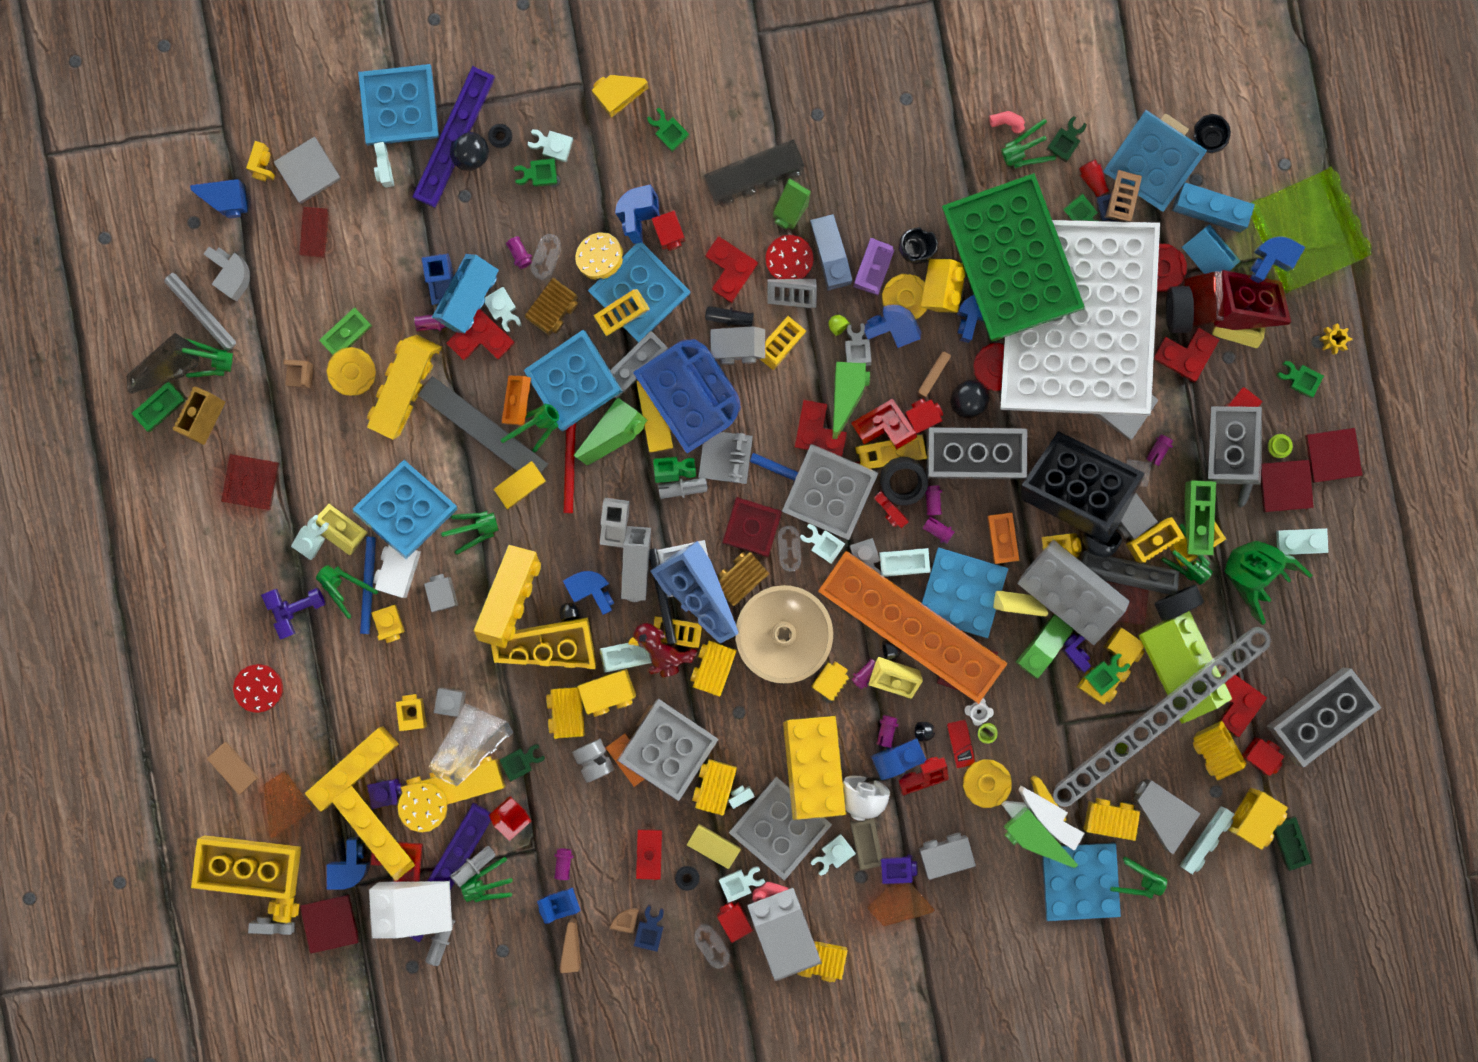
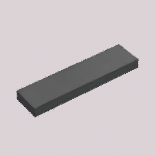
M1083 551L1081 562L1105 581L1173 596L1177 593L1180 571L1111 556L1102 558L1088 551Z

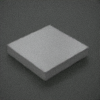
M315 136L274 161L300 204L341 179Z

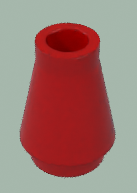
M1096 159L1078 168L1081 173L1079 176L1094 192L1096 197L1109 191L1101 163L1098 164Z

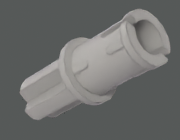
M705 478L686 481L680 479L678 482L658 484L660 499L677 496L685 498V495L706 492L708 489Z
M486 846L471 860L467 858V862L450 875L451 879L460 888L475 874H480L479 870L495 857L494 851L489 846Z
M452 919V928H453V925H454V923H455V920H453V919ZM451 931L438 932L431 936L433 941L426 958V963L439 966L446 945L450 943L448 939Z

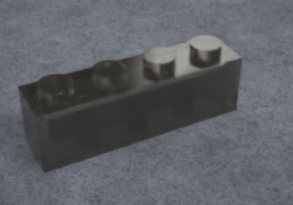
M793 139L704 175V181L714 206L720 205L725 207L734 203V199L743 196V198H748L756 194L757 189L762 187L770 189L779 185L778 181L788 178V180H793L800 177L805 165Z

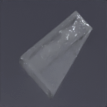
M465 703L429 768L437 778L458 786L480 765L479 762L489 753L492 754L497 749L496 746L505 737L511 736L514 732L507 721Z

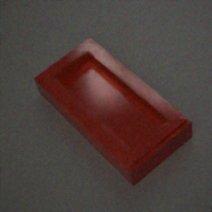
M303 207L300 256L325 258L329 210L327 208Z

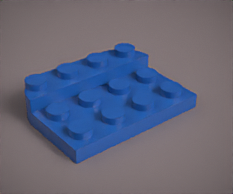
M695 339L676 343L633 372L686 453H689L728 428L735 421L741 409L740 399L736 390L708 348Z

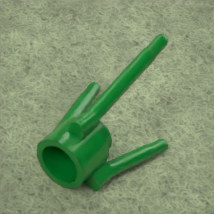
M1046 119L1031 127L1012 142L1005 144V148L1001 149L1008 167L1014 165V168L1017 169L1025 165L1056 160L1055 155L1022 160V158L1026 157L1024 151L1045 141L1046 136L1035 139L1023 146L1018 144L1046 124Z
M183 337L179 338L180 342L212 352L207 353L182 348L183 353L212 359L211 367L216 368V370L187 373V378L213 375L224 376L225 372H231L233 353Z
M545 403L540 408L527 412L526 418L532 416L534 418L500 440L501 443L512 439L535 424L540 429L547 428L532 449V452H537L551 432L558 427V411L552 405Z
M485 511L481 513L451 515V519H480H477L475 524L442 532L441 536L446 537L478 529L479 534L484 533L455 550L454 553L458 555L485 539L494 537L493 532L499 531L494 512L489 514Z
M1180 524L1179 527L1186 537V528L1183 524ZM1174 550L1172 554L1187 567L1186 570L1165 557L1161 558L1162 562L1176 571H1180L1181 574L1190 581L1194 580L1198 585L1205 583L1213 573L1208 567L1210 562L1204 555H1197L1200 561L1196 559L1190 563Z
M327 565L318 572L316 580L322 584V587L329 593L346 618L350 619L351 615L342 603L344 598L336 589L342 582L340 577L373 594H378V590L345 573L339 566L333 569L330 565Z
M1126 856L1123 857L1125 865L1144 875L1141 885L1145 890L1110 887V891L1142 895L1152 899L1154 894L1161 896L1167 887V879L1149 871Z
M506 857L481 870L479 875L475 874L468 882L461 886L466 902L474 900L476 903L483 900L512 897L511 892L483 895L486 890L512 883V878L484 885L482 880L477 881L480 877L506 862Z

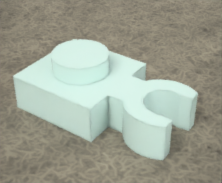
M532 130V135L538 136L539 141L537 143L528 142V146L531 149L538 150L544 148L543 156L567 162L573 142L572 137L549 131L548 137H545L539 130Z
M384 142L375 143L374 147L378 167H374L377 182L381 181L385 188L394 186V181L388 159L387 146Z
M504 287L485 297L484 303L496 321L500 318L503 319L502 326L507 333L511 332L508 328L509 321L514 320L518 326H521L520 319L516 315L511 314L517 308Z
M317 515L308 521L307 526L305 525L300 529L291 545L292 548L310 560L316 556L325 540L320 535L329 527L327 522L318 527L316 524Z
M808 524L807 527L813 532L812 537L806 538L801 534L800 539L806 543H814L815 545L811 551L832 564L845 543L826 530L822 535H819L816 527Z
M840 833L821 848L825 855L814 857L811 860V864L815 865L817 862L824 864L823 869L818 872L821 876L827 873L830 864L833 863L838 868L856 853Z
M758 866L751 868L745 876L741 869L719 879L728 903L750 894L749 886H761L765 883L764 878L758 881L753 879V874L760 871Z

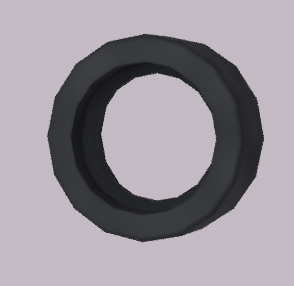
M1189 286L1170 287L1166 297L1168 330L1170 333H1188L1192 329L1194 319L1192 290Z
M898 457L890 460L880 474V484L884 495L890 502L897 505L908 506L916 503L924 496L927 490L928 479L924 468L917 460L910 457ZM903 468L913 470L918 477L916 487L904 494L894 492L890 486L891 476Z
M1192 585L1177 591L1174 596L1168 595L1158 600L1154 605L1161 620L1166 621L1204 603V600L1197 585Z

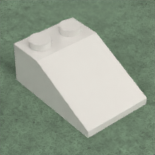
M450 881L378 882L369 890L372 938H401L452 930Z

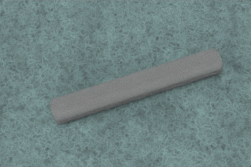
M174 273L165 278L164 281L217 342L225 350H231L236 345V341L181 279Z

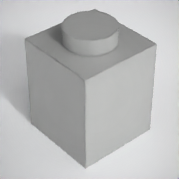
M444 574L430 577V582L424 584L432 612L458 606L451 577L444 578Z
M439 688L434 713L455 717L462 716L466 691Z

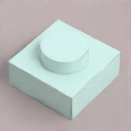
M742 785L730 792L732 796L728 798V801L734 809L755 796L750 786L744 788Z

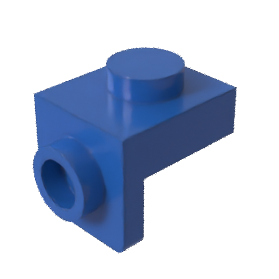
M573 888L549 894L537 901L539 913L545 924L581 911Z

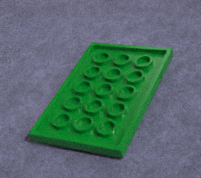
M1035 173L942 206L991 342L1085 309Z

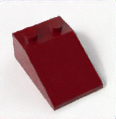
M1222 270L1206 284L1214 327L1242 330L1289 325L1291 319L1282 281L1265 278L1262 282L1257 283L1250 279L1252 275Z

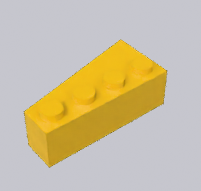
M417 334L399 341L395 349L396 359L394 363L391 362L385 373L388 376L386 383L380 386L376 397L379 398L375 407L372 406L367 415L369 420L367 428L392 440L400 436L413 409L410 402H414L418 398V394L423 388L420 383L421 379L424 380L430 374L434 366L430 361L435 353H440L442 346Z
M588 617L515 630L514 637L511 641H508L506 648L491 644L494 663L551 665L596 669L597 665Z

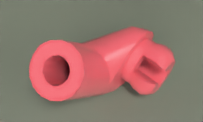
M1011 111L989 116L991 127L1007 124L1012 126L1011 129L1014 133H1021L1025 129L1023 117Z
M765 882L753 891V902L788 890V887Z

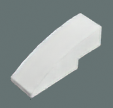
M1020 786L1018 790L1031 813L1049 833L1075 851L1084 833L1063 821L1068 812Z

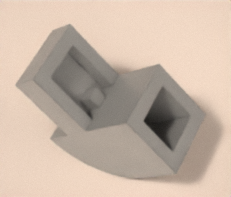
M208 247L204 255L223 268L212 285L233 300L238 301L250 281V270L247 263L236 253L230 258V255L218 247L215 251Z
M612 498L604 499L600 524L602 525L600 545L623 548L630 501Z

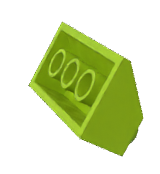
M1190 611L1162 621L1139 635L1167 695L1213 660ZM1214 666L1211 671L1212 674L1216 677H1221L1217 666ZM1200 680L1193 683L1192 689L1195 692H1203L1206 689V683ZM1225 683L1179 719L1181 724L1213 711L1232 700ZM1177 696L1173 699L1172 703L1175 707L1182 708L1186 705L1187 700L1182 696Z

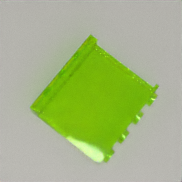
M1332 166L1280 191L1251 202L1255 204L1251 218L1263 243L1274 237H1287L1305 247L1292 270L1287 272L1273 264L1286 293L1372 255L1370 251L1372 249L1371 243L1367 237L1363 236L1360 229V219L1357 215L1353 214L1350 207L1351 200L1348 194L1343 192L1340 186L1341 178L1333 170Z

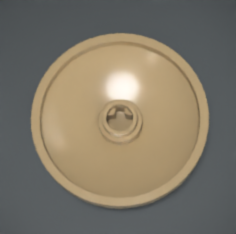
M774 586L757 593L745 604L736 624L739 632L735 636L736 645L742 660L752 672L771 682L793 683L808 678L824 664L832 648L833 626L828 611L813 594L798 587Z

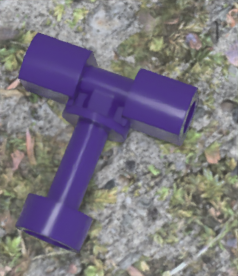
M318 587L308 591V597L289 604L287 601L282 602L277 589L261 595L267 610H272L277 623L274 624L280 640L296 634L290 621L294 619L293 613L312 605L315 609L325 606L324 597Z

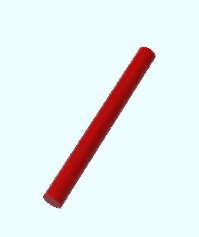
M576 423L566 429L563 513L570 514L573 513Z

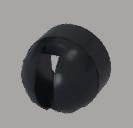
M564 603L561 606L559 612L561 621L575 620L580 617L579 610L574 603Z
M888 640L883 641L882 650L885 659L892 660L901 654L900 648Z
M918 722L915 725V737L920 742L929 741L935 736V733H933V728L935 727L929 722Z

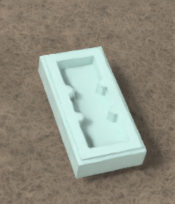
M928 548L879 553L881 575L883 577L930 573Z
M628 643L599 649L604 673L652 663L649 653L645 649L635 645H628Z

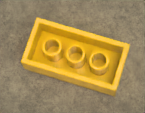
M836 716L795 719L783 722L793 820L846 815Z
M204 835L197 839L191 888L289 900L296 895L301 847Z

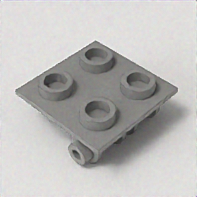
M720 432L704 442L698 478L747 484L753 436L743 433Z

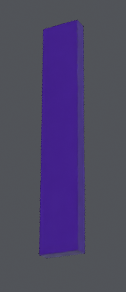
M472 66L413 194V199L436 208L455 167L450 157L451 143L462 134L471 132L495 80L494 75Z
M476 803L472 804L427 882L450 881V890L455 883L450 875L467 862L466 859H469L491 822L488 816L491 812ZM425 934L409 937L420 943Z

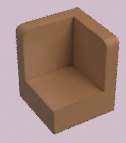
M284 359L283 364L287 366L285 386L311 388L313 364L308 361Z

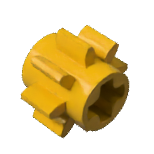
M1339 323L1333 325L1332 330L1329 327L1324 328L1323 331L1326 334L1319 338L1324 344L1322 350L1330 349L1332 350V355L1338 353V348L1343 352L1346 351L1348 348L1345 344L1352 340L1346 333L1349 329H1339ZM1335 335L1339 342L1336 343V340H1332V336Z
M295 897L289 900L276 898L269 901L267 913L273 914V921L289 923L292 917L298 916L300 904L294 903Z

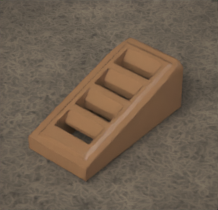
M1120 170L1117 171L1105 218L1119 222H1131L1142 176ZM1121 179L1134 181V186L1121 183ZM1119 188L1130 190L1132 194L1121 193ZM1117 197L1130 200L1129 204L1116 201ZM1115 206L1125 208L1127 212L1115 211Z
M570 919L567 925L559 969L560 973L578 972L581 968L576 919Z

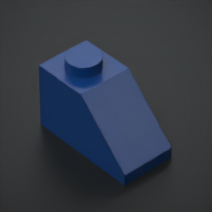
M239 179L190 185L191 191L222 215H226V218H237L241 216V213L248 212L245 186Z

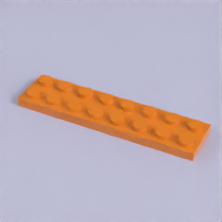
M847 551L818 591L978 704L1007 665V662Z

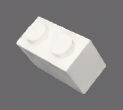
M390 545L388 547L385 546L381 554V560L384 561L382 568L376 571L373 581L376 584L375 589L407 598L421 551L415 550L405 559Z

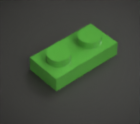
M354 307L319 341L333 355L342 348L351 347L372 325Z

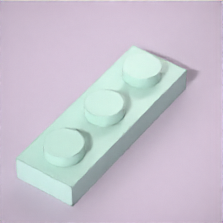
M1220 806L1179 866L1192 875L1195 871L1198 872L1205 863L1204 857L1209 851L1212 852L1218 845V837L1222 831L1226 832L1232 825L1234 813Z

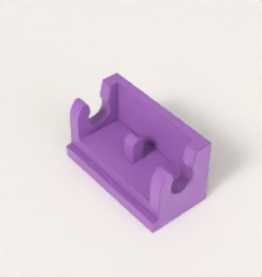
M870 238L853 287L878 296L894 253L893 246Z

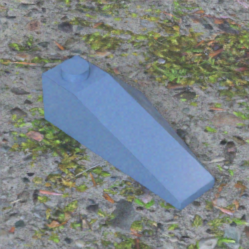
M698 541L680 550L651 570L663 591L669 597L673 595L682 603L681 608L685 612L689 610L698 618L699 625L719 643L739 633L712 562Z

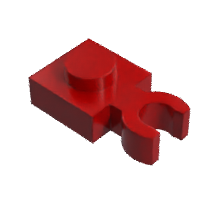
M882 491L874 497L888 513L885 518L893 527L899 525L902 529L909 522Z

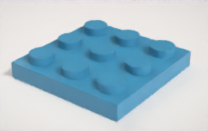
M431 64L358 72L367 146L380 142L387 144L439 138Z
M1145 110L1103 172L1114 180L1118 170L1142 176L1138 196L1164 212L1207 150ZM1121 179V183L1134 186V181Z
M643 242L635 244L622 257V265L616 273L609 278H600L588 290L606 308L633 289H638L650 310L623 326L638 343L691 294L689 289ZM632 298L630 301L637 311L639 308ZM623 303L621 306L626 312L627 316H629L631 313L627 309L626 305ZM615 308L612 311L620 322L622 318Z
M584 330L524 369L527 377L531 378V383L543 403L552 405L558 411L559 420L557 424L561 431L566 430L623 392Z
M403 460L352 511L403 558L407 559L457 510V506L408 462Z
M937 548L921 603L959 630L988 638L996 612L995 608H993L995 592L1002 591L1008 568Z
M1115 842L1078 844L1075 851L1067 845H1061L1078 864L1076 868L1042 856L1047 921L1121 917L1119 892L1110 891V887H1119Z

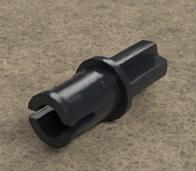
M708 306L705 313L707 321L726 323L729 327L730 324L752 327L754 313L733 310V307L724 309Z

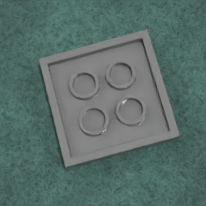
M811 444L782 512L849 540L878 472Z
M656 699L617 761L679 801L717 743L718 738L660 699Z
M776 776L731 828L729 833L785 881L831 827L832 823L825 817L793 820L790 788Z

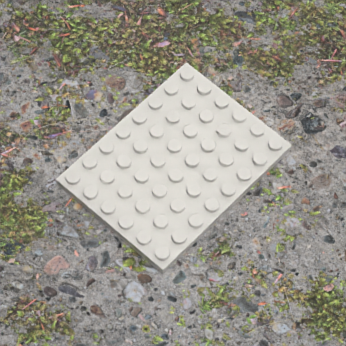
M1052 220L1085 309L1005 337L1001 410L1150 416L1160 223Z

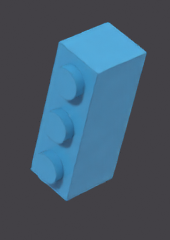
M1185 182L1177 192L1172 211L1241 233L1248 228L1255 204Z
M466 254L432 318L454 332L465 333L473 325V317L477 310L483 306L485 295L488 289L495 284L496 275L499 270L477 255Z

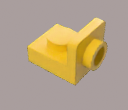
M255 141L246 169L257 180L266 182L267 178L274 180L275 175L271 171L263 169V166H267L270 160L269 148L264 143Z
M1077 533L1042 537L1043 550L1052 540H1055L1074 557H1079L1082 545L1080 538H1077Z
M396 605L372 612L379 633L377 636L378 640L385 639L386 643L401 639L399 634L404 633L405 629Z

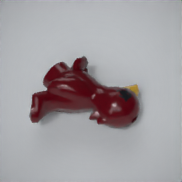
M650 623L638 625L628 645L639 646L649 653L653 664L648 668L651 675L660 673L661 677L673 676L679 673V665L682 663H692L697 655L698 650L695 648L681 652L672 646L662 643L661 639L666 638V635H663V630L658 629Z

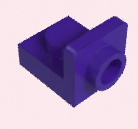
M1072 634L1064 643L1065 647L1061 650L1080 672L1085 673L1091 667L1088 662L1090 657L1083 649H1076L1085 638L1080 634L1077 636Z
M397 778L367 785L372 809L397 805L399 803L400 796L402 795L401 787L403 785L402 783L398 784Z
M912 855L881 859L883 884L912 883L914 876H918L917 861H913Z

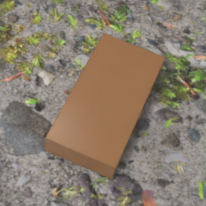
M944 351L939 355L917 392L919 397L922 399L927 397L950 359V354Z
M224 742L207 758L239 795L259 778L227 742Z

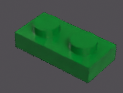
M167 382L131 414L147 432H151L180 407L186 399L171 382Z

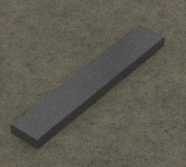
M432 376L418 394L423 400L517 471L533 461L540 473L548 466L547 462L514 437L501 443L500 440L507 436L508 433Z

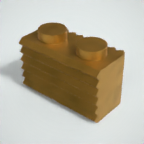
M552 278L524 317L548 336L552 332L557 334L564 324L562 319L566 313L571 314L576 309L578 296L555 278Z
M193 387V391L190 392L191 395L188 396L186 404L183 405L184 409H181L182 413L179 414L180 417L177 418L173 430L195 442L205 445L226 402L210 392Z
M742 552L732 561L735 566L729 572L724 569L717 575L725 598L733 606L770 574L751 552L747 555Z

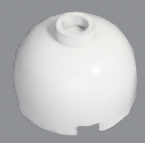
M847 776L843 781L845 810L851 814L852 818L859 821L880 815L888 804L890 790L874 780V784L864 782L867 777Z

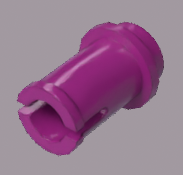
M519 236L511 238L506 242V246L515 260V266H518L519 269H524L532 264V256L525 250Z
M432 315L415 316L414 321L417 332L431 329L442 331V328H446L445 325L432 318Z
M1162 434L1155 438L1157 441L1146 457V460L1152 462L1157 454L1153 462L1157 466H1160L1168 449L1173 447L1171 445L1173 440Z
M940 485L927 486L925 492L927 516L942 514L940 498L942 490H940Z
M932 516L929 517L922 528L940 539V543L945 542L946 544L955 533L951 530V526L948 528L932 518Z
M870 659L857 674L854 673V677L851 679L861 690L864 687H868L867 684L870 681L875 665L873 659Z
M883 715V718L879 721L881 727L876 744L891 748L895 727H898L899 724L897 723V718Z
M558 848L557 853H554V857H556L554 879L570 880L571 858H574V855L571 854V849Z

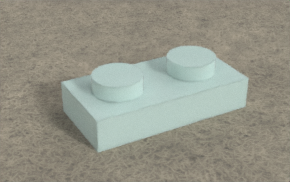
M1327 529L1276 531L1277 548L1285 555L1328 553Z

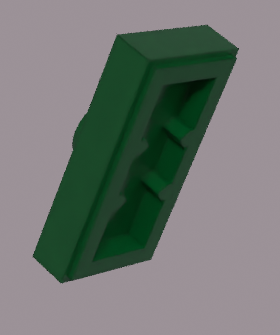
M1295 816L1286 818L1280 826L1277 825L1273 832L1286 869L1291 871L1312 864L1297 818Z

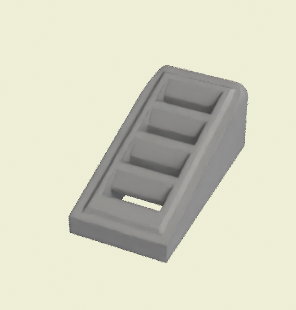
M767 279L768 304L816 308V279ZM775 287H780L779 297H775ZM785 288H789V297H784ZM794 289H799V297H794ZM804 290H809V296H804Z

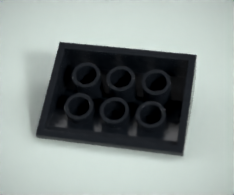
M1058 431L1021 486V500L1108 543L1128 509L1145 473Z

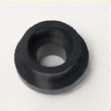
M504 124L492 126L488 133L490 143L496 148L507 147L513 137L510 128ZM504 133L505 138L503 140H497V134Z
M692 866L681 867L675 875L677 886L685 891L694 889L700 879L698 871ZM690 874L692 876V880L690 882H685L683 880V875Z

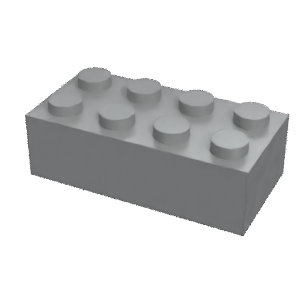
M929 427L926 430L927 478L1025 479L1027 478V429Z
M1052 540L1026 569L1018 582L1022 588L1093 645L1125 613L1130 602L1055 540Z
M1341 668L1266 727L1295 765L1305 767L1381 709V706L1351 668Z

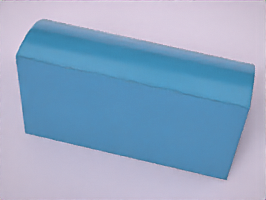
M1210 224L1182 246L1184 251L1210 281L1222 270L1230 271L1240 262L1238 257Z

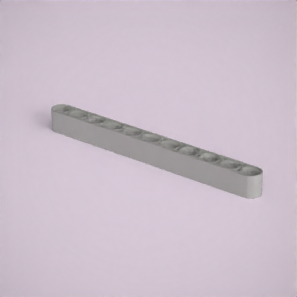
M1254 627L1062 779L1055 786L1053 793L1054 801L1062 807L1072 805L1263 653L1270 645L1268 633L1260 627ZM1256 633L1265 636V641L1260 646L1251 643V638ZM1236 649H1241L1245 652V658L1241 661H1234L1231 658L1232 652ZM1216 665H1222L1226 668V672L1223 676L1216 677L1211 672L1212 668ZM1199 680L1206 683V689L1203 692H1195L1192 689L1193 683ZM1177 696H1182L1187 700V703L1184 707L1177 708L1172 703L1173 699ZM1164 712L1168 718L1164 723H1157L1153 719L1154 714ZM1138 727H1143L1147 729L1148 735L1140 739L1134 735V731ZM1123 742L1127 744L1129 750L1124 754L1118 753L1115 750V746L1118 743ZM1099 758H1105L1109 761L1110 765L1106 769H1101L1097 767L1096 761ZM1085 773L1090 776L1091 780L1087 784H1081L1078 782L1077 776ZM1066 788L1071 792L1072 796L1068 799H1062L1059 797L1058 791Z

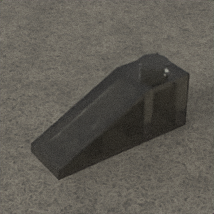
M174 333L126 375L127 392L132 394L185 376L190 370H194L200 362L199 356L183 353L182 348L198 350V346Z

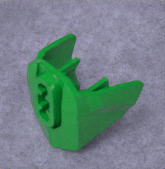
M1253 541L1232 550L1226 564L1225 573L1249 607L1251 615L1261 625H1264L1266 620L1258 600L1271 601V598L1264 591V587L1278 574H1281L1287 582H1290L1291 579L1284 571V568L1299 571L1308 578H1311L1313 575L1294 557L1285 555L1280 549L1260 541Z

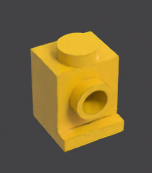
M417 694L402 696V701L396 702L399 731L427 727L423 698L417 699ZM410 707L416 709L417 713L415 716H411L408 713Z

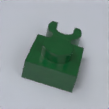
M1075 116L1068 121L1067 131L1060 128L1046 149L1064 162L1069 160L1081 142L1076 136L1081 135L1087 127V124L1084 123L1080 129H1075L1073 127V122L1076 119Z
M538 744L530 746L525 754L520 748L499 759L510 782L532 771L530 763H540L545 759L544 755L539 758H534L533 751L539 748Z

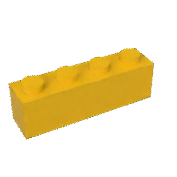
M512 545L508 546L474 629L478 641L506 648L508 641L513 639L515 623L517 619L522 617L524 611L523 603L525 598L530 596L533 578L538 576L541 569V562H539L536 552Z
M384 726L379 727L304 794L320 812L326 810L333 804V799L358 782L394 750L399 743Z
M491 756L477 759L476 765L468 767L467 763L453 766L454 771L444 773V769L429 773L430 778L421 780L420 776L406 780L407 785L402 786L401 791L403 794L407 788L415 783L425 782L434 784L443 791L447 798V804L503 789L506 785L498 758L492 760Z
M352 786L332 800L333 804L395 881L415 866Z

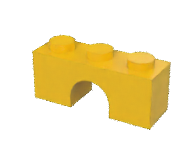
M1117 627L1104 645V648L1113 655L1117 653L1122 655L1117 660L1118 667H1122L1126 663H1129L1131 667L1133 662L1137 663L1145 652L1142 641L1122 627ZM1092 667L1087 670L1076 687L1100 704L1105 705L1106 702L1110 703L1116 696L1117 690L1115 688L1120 681L1122 683L1126 681L1131 670L1118 672L1116 676L1120 681L1103 696H1100L1084 678L1094 669Z

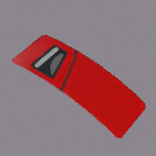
M966 720L948 723L947 727L956 767L971 766L975 759Z

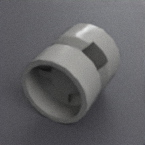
M601 738L572 752L577 764L583 766L581 773L586 783L615 770L610 758L604 756L606 749Z

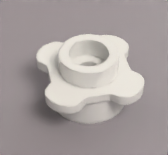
M984 698L979 704L975 702L971 706H966L964 710L965 714L972 718L973 724L976 726L982 725L994 714L993 709L985 704Z

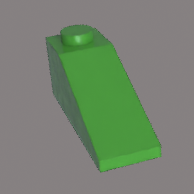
M789 179L773 212V218L776 219L774 222L783 229L787 230L789 227L793 230L808 207L811 191Z
M836 362L832 439L839 437L861 399L865 386H869L870 372L865 371L866 363Z
M617 398L574 456L588 466L633 440L643 430L648 420L620 398Z
M1185 482L1187 554L1213 555L1216 482Z
M1053 614L1015 663L1033 678L1038 679L1055 658L1074 629L1056 614Z
M1026 807L1003 826L1008 831L1005 836L1014 846L1019 843L1020 846L1072 868L1078 866L1073 858Z

